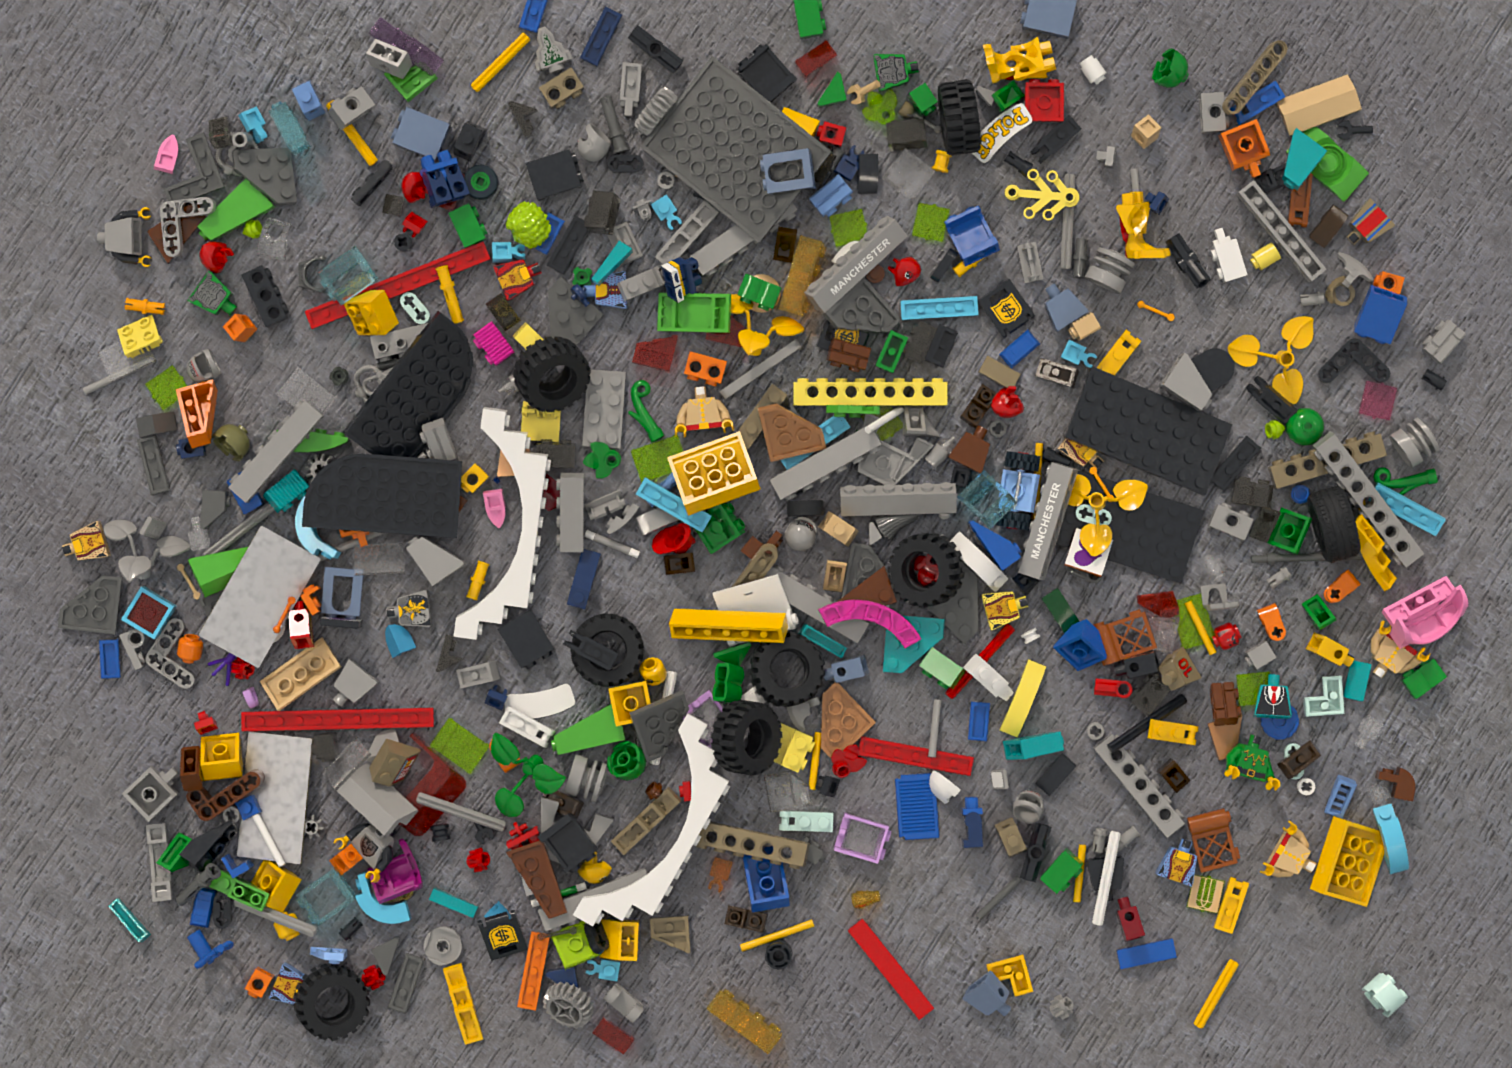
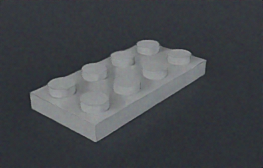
M591 370L589 375L591 378L586 390L582 446H590L593 442H603L609 448L621 449L626 372Z

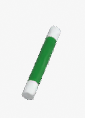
M583 882L560 891L562 897H566L586 890L587 886ZM536 899L530 900L533 908L540 905Z

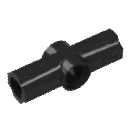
M639 25L634 28L628 37L630 41L673 74L684 61ZM653 45H659L661 51L658 54H653L650 48Z
M1035 823L1019 878L1036 883L1052 827ZM1035 847L1041 850L1038 857L1031 856V850Z

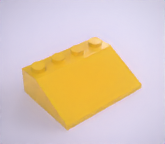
M740 431L667 457L688 516L761 490Z
M1333 816L1310 889L1327 896L1367 907L1384 856V846L1380 831Z

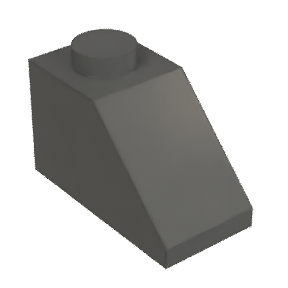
M202 491L201 529H207L227 511V507H230L231 496L228 495L227 491Z

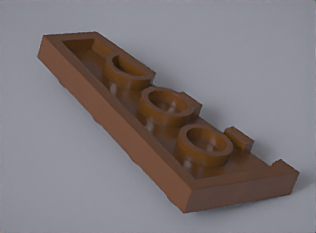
M539 840L506 852L549 919L568 913L544 842L542 843Z

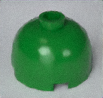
M1173 48L1168 49L1162 54L1164 59L1161 64L1157 61L1152 79L1162 87L1173 88L1187 80L1189 75L1188 61L1180 52Z
M1299 408L1297 413L1290 417L1289 421L1285 424L1289 439L1300 446H1309L1316 443L1324 432V421L1321 415L1310 408Z
M629 741L620 742L612 749L614 752L607 759L609 772L616 778L625 781L634 780L641 776L646 767V758L642 749Z

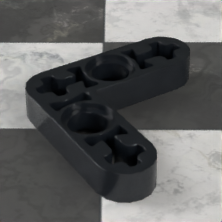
M1356 338L1347 341L1318 371L1319 380L1323 383H1330L1354 360L1378 383L1386 382L1391 374L1389 368ZM1350 343H1357L1358 351L1354 350L1349 354L1352 356L1351 359L1346 353L1342 352L1343 349L1347 352L1351 348ZM1339 355L1346 359V363L1343 366H1338L1335 363V358ZM1366 355L1371 356L1373 359V363L1370 366H1365L1362 362L1363 357ZM1331 362L1333 367L1338 369L1339 371L1336 373L1334 369L1330 373L1331 378L1329 379L1327 377L1324 379L1322 377L1324 375L1322 371H1328L1332 367L1328 365ZM1376 363H1378L1379 366H1377L1376 368L1379 371L1385 370L1386 373L1384 375L1386 376V378L1384 379L1383 377H1381L1379 379L1377 377L1378 372L1375 369L1373 370V372H1371L1369 369L1373 368L1376 365Z

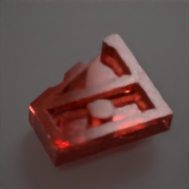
M678 335L637 343L632 363L670 372Z
M1173 591L1137 595V604L1159 617L1171 618L1174 615H1180L1179 606Z

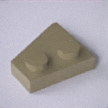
M688 915L650 918L651 938L683 950L686 953H691Z

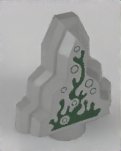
M546 27L538 29L537 40L539 48L536 51L537 60L535 61L537 72L549 70V73L553 74L564 70L563 64L573 60L570 51L564 49L561 42L555 41L553 34Z

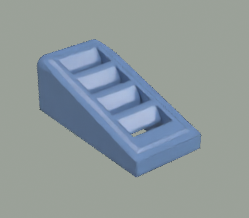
M1342 775L1337 776L1324 813L1343 819L1357 786L1355 780ZM1341 784L1349 786V788H1345ZM1338 790L1347 793L1346 796L1339 794ZM1335 798L1343 800L1344 802L1340 803L1338 801H1335ZM1335 805L1337 807H1340L1341 810H1336L1334 808H1331V806Z

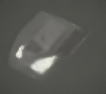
M1160 613L1158 616L1149 617L1148 621L1157 644V648L1153 649V651L1172 654L1180 616Z

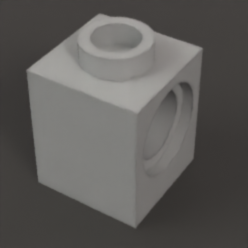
M1262 641L1244 652L1247 656L1244 658L1250 668L1253 667L1254 669H1259L1276 658L1267 641Z

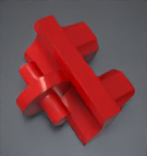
M516 821L513 823L515 829L509 831L511 837L516 834L518 836L507 841L506 845L508 849L514 850L522 847V842L527 839L530 844L539 841L537 836H539L540 830L535 826L523 833V830L527 829L528 825L524 823L519 826Z

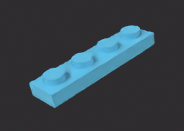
M977 296L900 301L901 320L978 316Z
M832 416L818 427L822 428L825 443L827 444L849 429L850 425L844 417ZM814 452L780 461L788 470Z
M646 477L636 492V495L700 532L704 531L712 515L705 511L688 516L681 497Z
M1380 483L1376 484L1375 489L1395 515L1434 536L1438 534L1446 521L1444 517Z

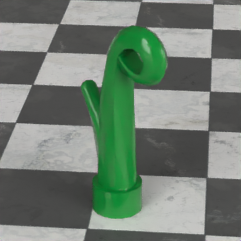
M639 380L631 388V399L637 414L629 411L628 414L642 425L648 433L651 443L665 435L639 398L647 396L650 393L651 387L647 381ZM640 386L645 387V391L642 393L638 392Z
M1381 467L1374 473L1376 484L1380 483L1390 489L1404 488L1399 493L1401 495L1421 485L1437 483L1435 468L1390 480L1391 473L1387 468ZM1383 473L1386 474L1384 480L1380 479V475Z

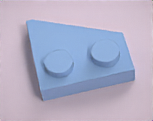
M310 947V955L323 960H329L330 964H340V962L346 959L348 949Z

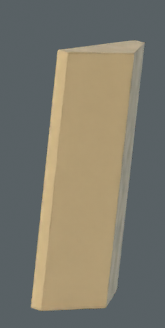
M1348 74L1287 96L1276 103L1289 136L1293 135L1296 128L1303 132L1362 110L1356 89Z
M321 637L314 642V647L306 648L262 679L260 683L276 709L280 711L341 668V665L324 638Z

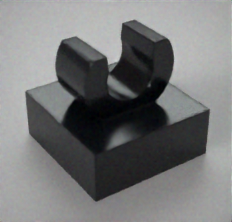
M827 775L819 776L818 778L823 780L821 787L815 786V788L820 790V794L835 798L841 779Z

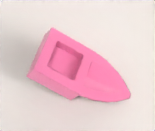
M174 135L166 138L161 144L154 164L155 170L173 174L178 156V143Z
M503 489L484 491L483 497L487 515L491 522L497 528H500L505 519L506 508Z

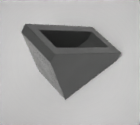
M174 411L152 414L136 419L140 438L178 430Z
M399 936L371 950L383 975L387 976L389 974L400 940Z

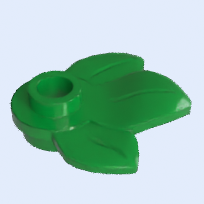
M591 443L590 446L593 452L584 458L583 464L596 469V478H605L611 474L613 468L620 465L621 455L616 450H610L606 443ZM614 456L615 460L610 461L608 460V457Z

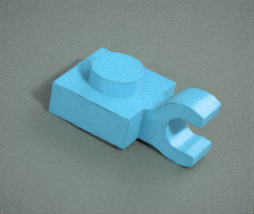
M257 106L238 115L246 131H253V138L257 144L267 138V134L262 128L266 123Z

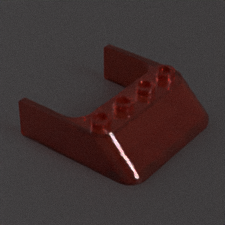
M413 732L410 737L431 755L434 764L426 776L406 796V799L418 809V812L407 825L403 823L398 825L414 836H422L444 812L417 803V795L421 792L453 803L465 790L466 780Z

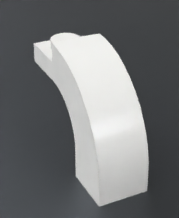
M960 531L950 541L956 544V551L960 550L962 554L960 559L995 593L1008 580L1002 571Z

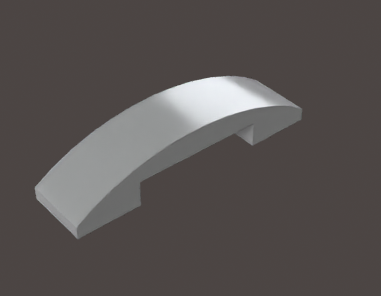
M166 823L146 825L152 877V902L172 900V874L156 863L169 846Z

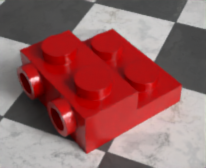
M1029 79V82H1025L1024 103L1032 117V122L1064 121V83H1059L1058 79H1050L1048 83L1040 82V79Z

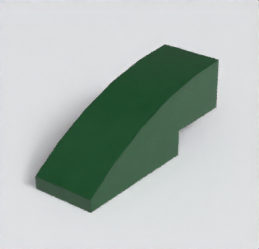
M1055 588L1041 598L1063 633L1073 624L1080 622L1058 588Z

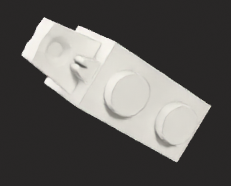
M1223 228L1214 230L1216 240L1212 241L1213 250L1210 252L1213 261H1217L1218 269H1216L1219 280L1222 279L1223 283L1247 276L1237 239L1231 240L1230 236L1225 237Z
M975 654L963 667L995 697L999 696L1007 701L1014 692L1008 686L1009 682L979 655Z

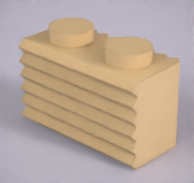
M1090 312L1072 322L1068 332L1073 339L1076 338L1080 341L1101 329V326L1094 314Z

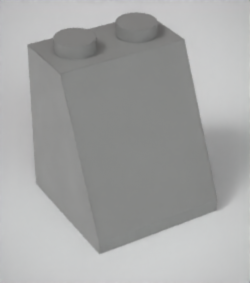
M1180 354L1159 386L1197 411L1207 409L1212 402V399H1210L1212 393L1188 354Z
M416 536L408 542L409 546L406 547L432 586H435L467 564L465 560L427 537L420 538V536Z

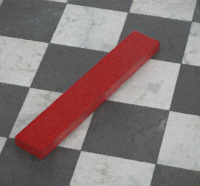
M864 736L860 738L858 751L859 756L971 776L974 757L936 750V758L928 757V748Z
M863 918L848 929L851 936L919 1020L934 1009Z

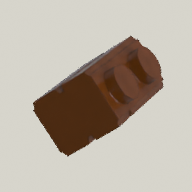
M832 338L826 360L831 361L830 365L841 368L843 364L849 366L848 370L860 373V369L866 370L871 348Z
M1234 682L1212 683L1209 691L1214 725H1236L1238 718L1241 717V707L1236 704V700H1239L1238 688H1234Z
M200 746L181 748L180 779L184 791L203 789Z

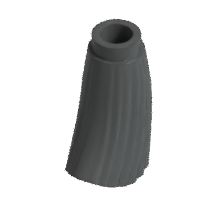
M881 515L875 517L874 521L879 533L892 541L898 531L918 520V515Z

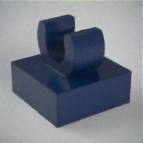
M1161 191L1156 196L1149 192L1145 197L1147 202L1151 204L1149 208L1157 215H1160L1169 200L1166 194Z
M495 685L493 690H489L485 704L502 711L508 697L506 696L507 689H504L501 694L496 691L498 686Z

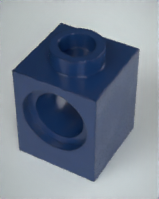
M188 439L178 440L179 444H176L177 455H181V459L207 456L205 445L196 447L195 451L190 454L186 451V446L189 443Z

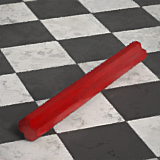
M1006 624L979 656L987 662L1015 629L1010 624ZM966 671L954 689L949 688L945 694L950 699H954L973 676Z

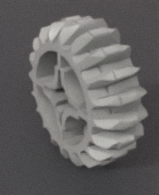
M664 87L654 95L635 121V127L638 131L646 136L653 132L677 101L678 97L672 90Z
M559 982L558 984L554 983L546 991L543 1007L547 1009L546 1014L551 1015L550 1019H555L556 1023H561L563 1027L566 1025L569 1029L572 1027L575 1029L583 1027L590 1021L594 1011V1003L591 1002V997L586 996L587 992L581 990V987L577 988L575 984L570 985L568 982L565 984Z

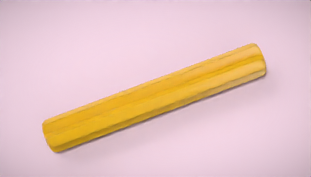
M522 33L471 84V87L476 92H479L530 41V38L525 33Z
M334 100L330 101V102L326 105V107H327L328 110H329L330 107H331L330 104H331ZM351 124L343 129L368 165H374L378 159L354 126Z
M1232 959L1228 961L1194 1021V1025L1202 1029L1221 998L1239 966L1236 961Z

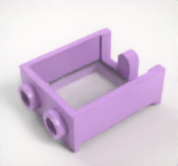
M708 690L688 705V713L708 724L706 727L709 729L704 740L700 738L699 741L711 748V743H713L711 732L713 733L714 730L712 726L717 721V715L723 712V707L719 702L713 701L712 692Z
M844 812L834 851L878 864L879 859L883 860L885 855L884 843L889 841L891 831L888 830L889 826Z

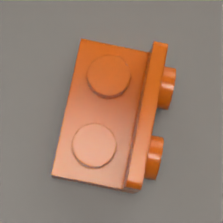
M314 584L303 589L304 594L301 595L312 616L320 613V607L322 606L317 596H312V594L321 590L320 586H314Z

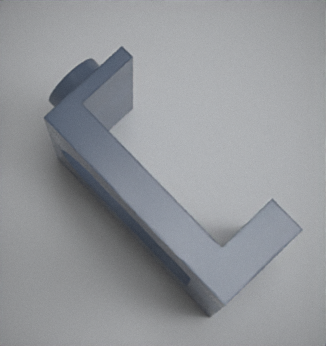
M809 148L763 155V160H760L761 171H765L766 178L763 179V188L768 194L816 188L812 155ZM802 159L804 179L783 182L771 180L770 166L775 163Z
M325 567L321 613H326L325 617L337 618V615H345V619L356 620V616H361V598L365 570ZM334 576L353 577L351 604L346 611H337L332 606Z

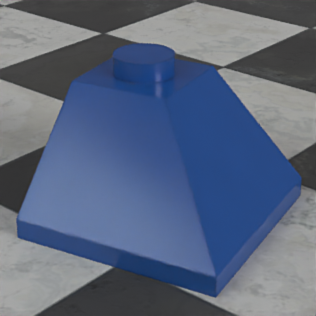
M1087 619L1073 624L1053 646L1077 671L1107 658L1099 630Z

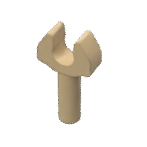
M876 80L862 88L858 84L851 86L847 94L854 92L857 94V98L851 101V103L861 104L865 102V94L879 88L880 82Z

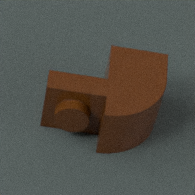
M776 530L766 544L769 543L778 547L783 541L781 539L782 534ZM752 536L740 551L752 559L764 544ZM769 550L765 551L767 554H771V553H772V552L769 551Z
M1397 767L1395 774H1393L1394 770L1383 768L1382 771H1376L1375 778L1394 782L1391 797L1413 802L1415 780L1407 770Z

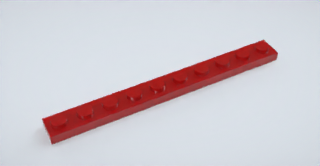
M483 241L306 310L305 314L311 329H315L348 316L343 302L370 290H385L388 299L439 280L436 268L448 265L449 273L453 275L491 259Z
M434 707L241 712L242 731L434 727Z

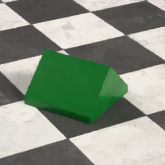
M1281 507L1267 543L1292 554H1298L1312 518Z

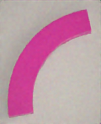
M844 600L818 609L827 627L841 621L861 619L877 623L888 629L897 637L904 648L921 640L918 632L903 616L891 608L876 602Z

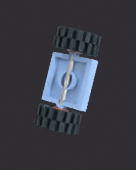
M1006 451L1004 466L1016 468L1017 471L1003 469L997 507L1011 509L1012 512L997 510L995 525L1029 531L1031 515L1016 512L1034 513L1040 475L1025 473V470L1038 472L1041 456Z

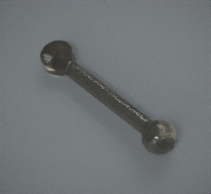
M572 926L568 930L548 934L539 933L537 938L542 941L544 938L568 933L574 935L577 933V928Z

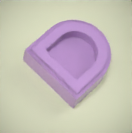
M254 687L244 690L243 695L250 708L258 706L259 701Z

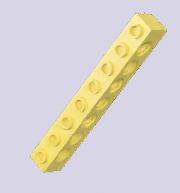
M799 378L797 382H793V406H947V382H943V378H932V382H924V378H913L912 382H905L904 378H894L893 382H886L885 378H875L874 382H866V378H856L855 382H847L846 378H837L836 382H828L827 378H818L816 382H809L807 378ZM908 386L914 390L913 396L909 398L903 394L904 388ZM809 387L817 388L818 395L816 397L808 396L807 390ZM828 387H835L837 389L835 397L831 398L826 394ZM848 387L856 389L855 397L850 398L846 395L845 391ZM867 387L875 389L874 397L870 398L865 395ZM886 387H892L895 390L893 397L885 396L884 389ZM924 387L932 388L933 395L931 397L923 395Z

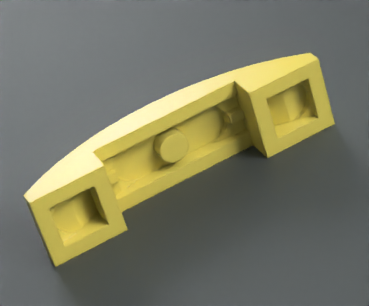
M1028 659L1000 731L1018 737L1038 691L1046 666Z

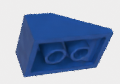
M973 520L967 522L1000 570H1004L1021 558L1019 553L1022 551L1016 543H1011V541Z
M773 846L764 847L765 852L772 854ZM744 854L743 863L751 911L758 912L790 906L783 862L781 865L770 863L769 859L763 858V861L751 859V855Z

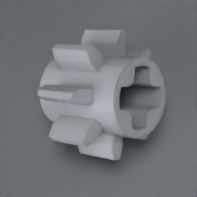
M312 815L310 820L305 817L306 823L304 824L303 835L309 834V839L313 837V834L319 837L320 833L318 831L324 829L323 826H320L322 819L316 820L315 815ZM309 822H310V824H313V823L316 824V827H315V830H316V831H314L313 829H312V830H309V829H308V827L310 826V825H309Z
M1060 994L1050 1001V1011L1056 1018L1060 1016L1064 1020L1073 1013V1002L1069 997L1063 998Z

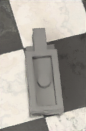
M623 62L620 106H625L624 117H632L633 107H638L642 64Z

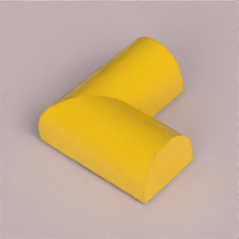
M1023 954L986 964L987 971L991 970L1000 981L1010 978L1015 997L1033 992Z

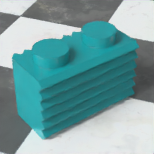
M294 469L267 490L263 497L277 513L281 510L286 512L293 506L291 502L296 498L300 501L306 496L309 485Z

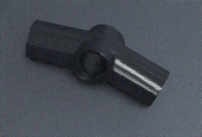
M1180 233L1167 240L1165 243L1174 255L1177 266L1183 274L1186 273L1196 289L1207 285L1210 277L1200 265L1197 255L1192 249H1189Z

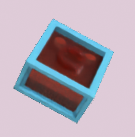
M142 586L121 620L155 640L166 626L177 606L147 587Z

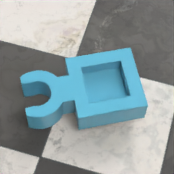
M667 194L651 204V207L661 221L664 219L668 220L667 226L670 230H673L671 226L673 220L678 221L680 225L682 224L681 219L673 215L677 209Z
M492 242V263L512 262V258L525 260V253H518L525 250L524 245L518 244L515 247H511V242Z
M1068 340L1061 358L1076 365L1083 361L1086 367L1091 368L1093 365L1089 364L1087 359L1089 357L1096 359L1097 356L1094 353H1084L1086 347Z
M592 959L587 961V963L594 965V969L586 970V974L593 975L599 973V979L618 980L619 961L601 959V964H597Z

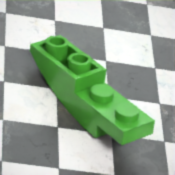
M316 428L315 432H310L309 439L305 438L293 452L330 450L348 443L350 438L345 437L346 435L341 432H334V435L326 434L327 430Z
M220 870L221 876L218 879H214L209 887L263 912L270 896L268 892L238 876L232 878L229 872Z

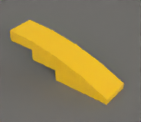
M1361 514L1355 521L1360 539L1361 554L1381 588L1386 591L1391 588L1397 578L1387 567L1391 560L1382 550L1385 543Z
M462 963L443 968L454 1012L465 1045L483 1040Z

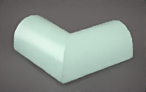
M1323 676V696L1304 697L1303 699L1306 717L1344 714L1342 676Z

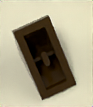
M693 552L664 556L666 575L695 572Z
M1171 758L1157 770L1160 776L1176 793L1191 781Z

